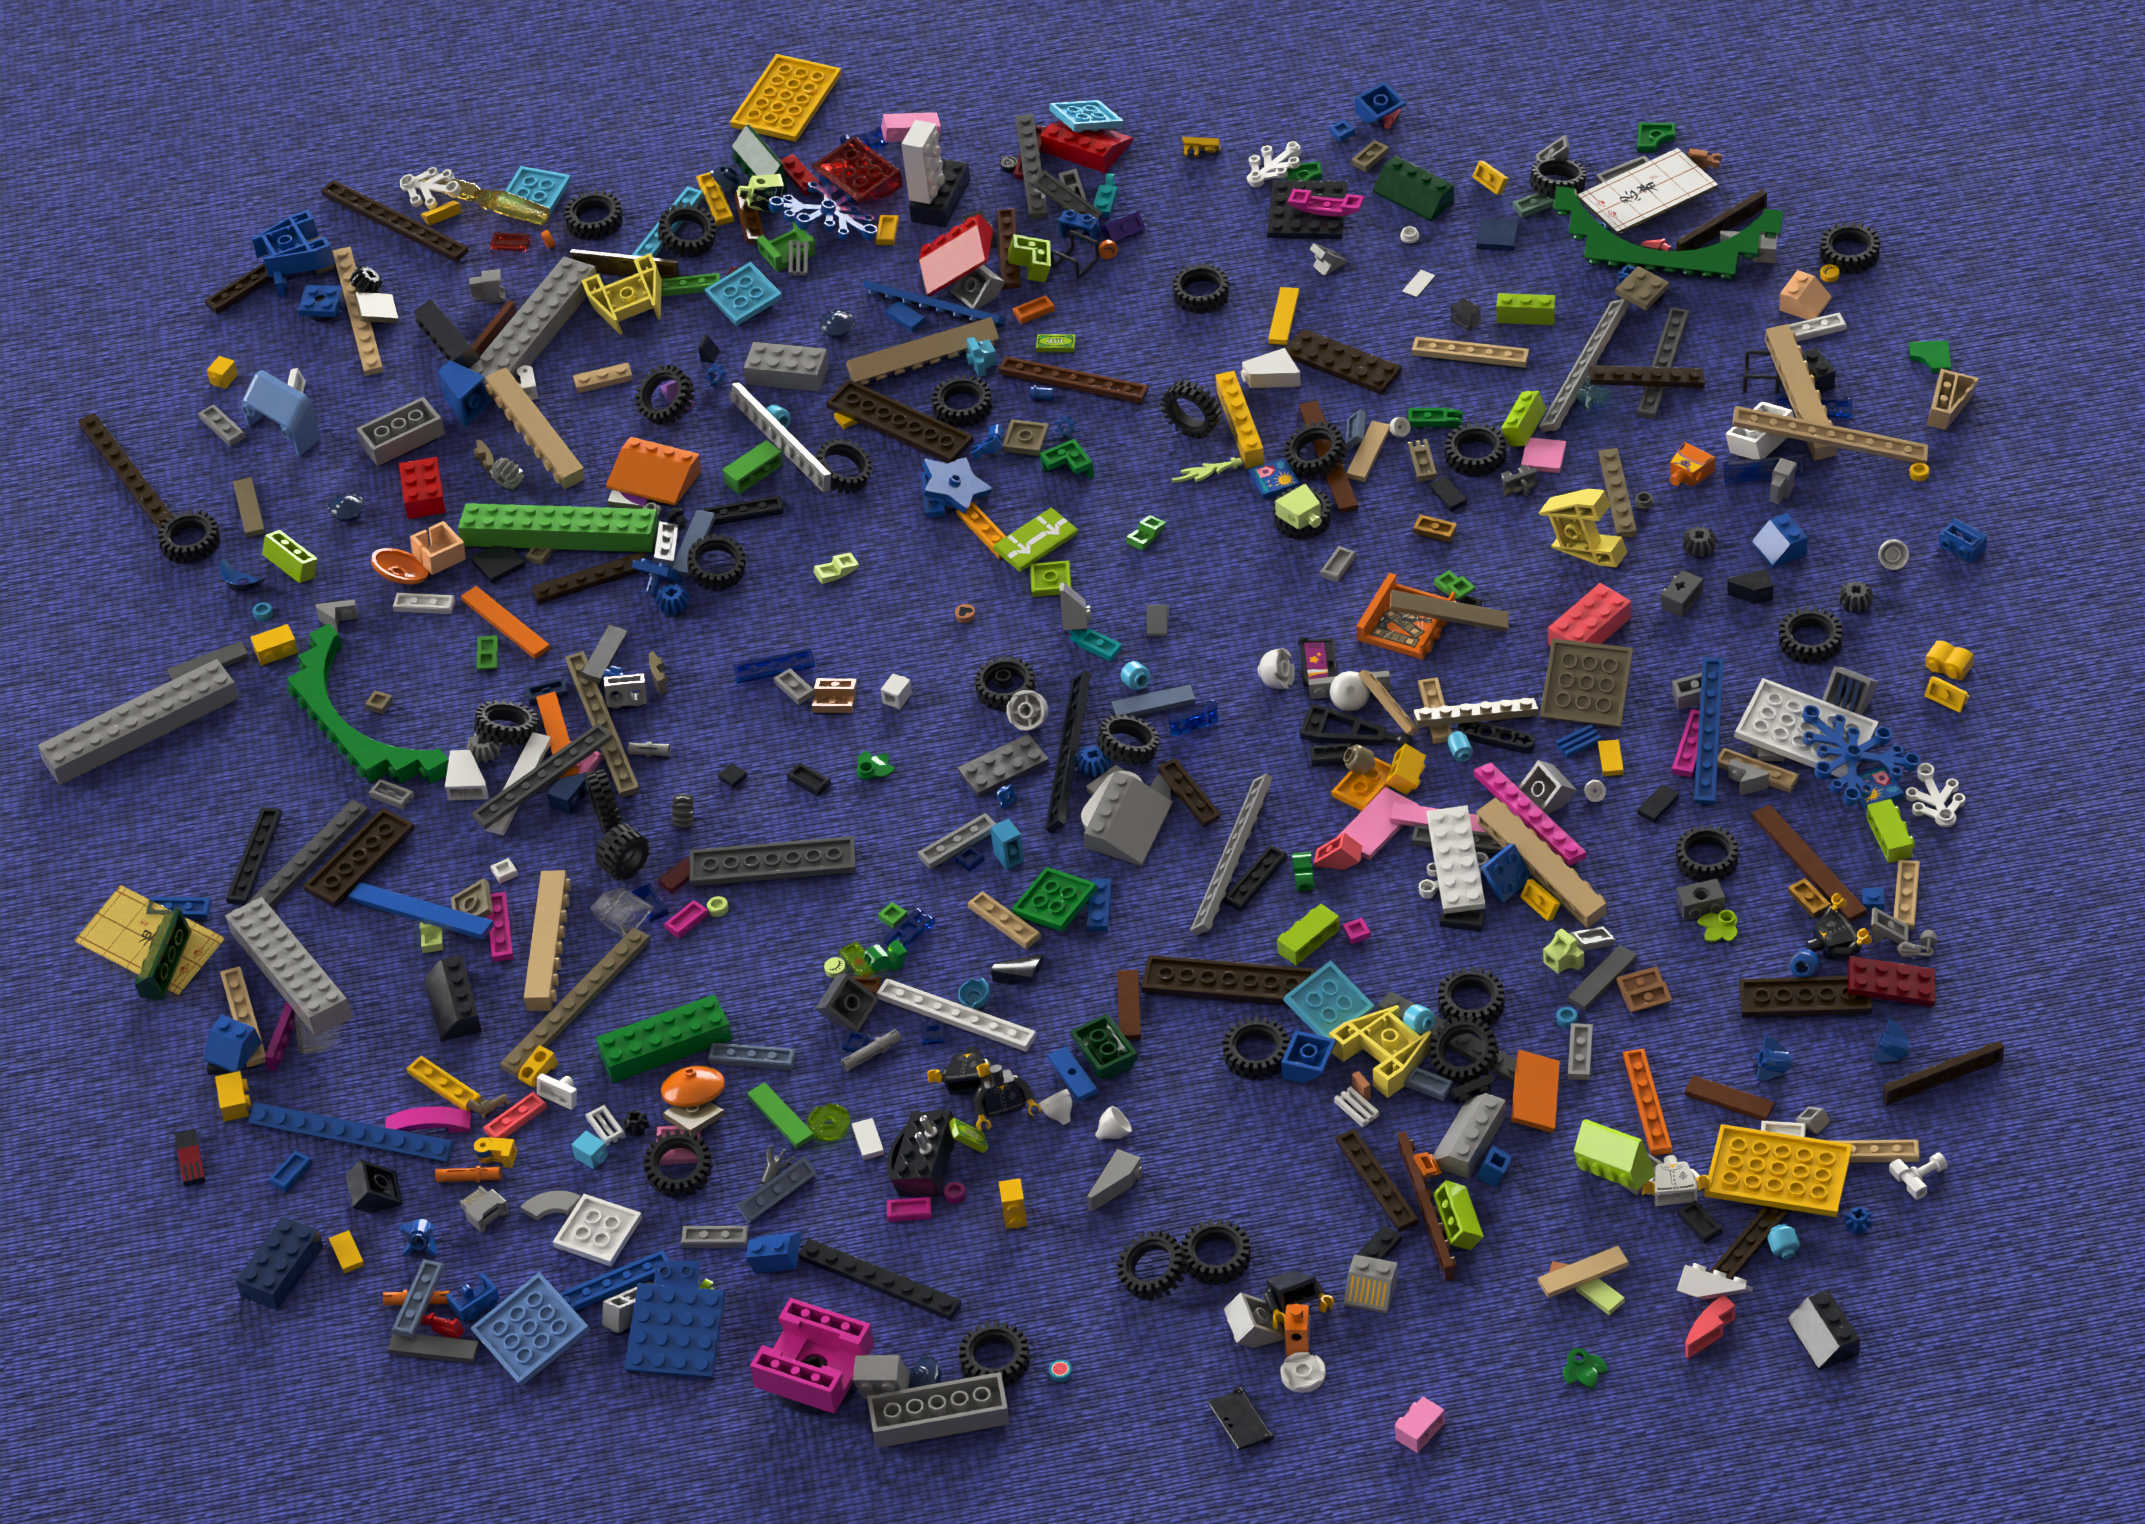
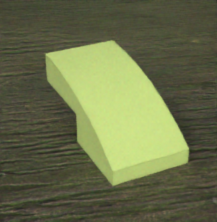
M851 553L833 556L831 563L814 566L813 572L820 583L824 584L850 574L859 568V564Z
M420 922L422 953L443 950L442 928Z

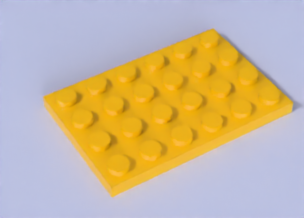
M776 54L731 119L730 126L743 130L749 124L758 134L797 142L842 75L841 68Z
M1721 1124L1708 1175L1711 1188L1705 1187L1704 1196L1837 1217L1852 1153V1144Z

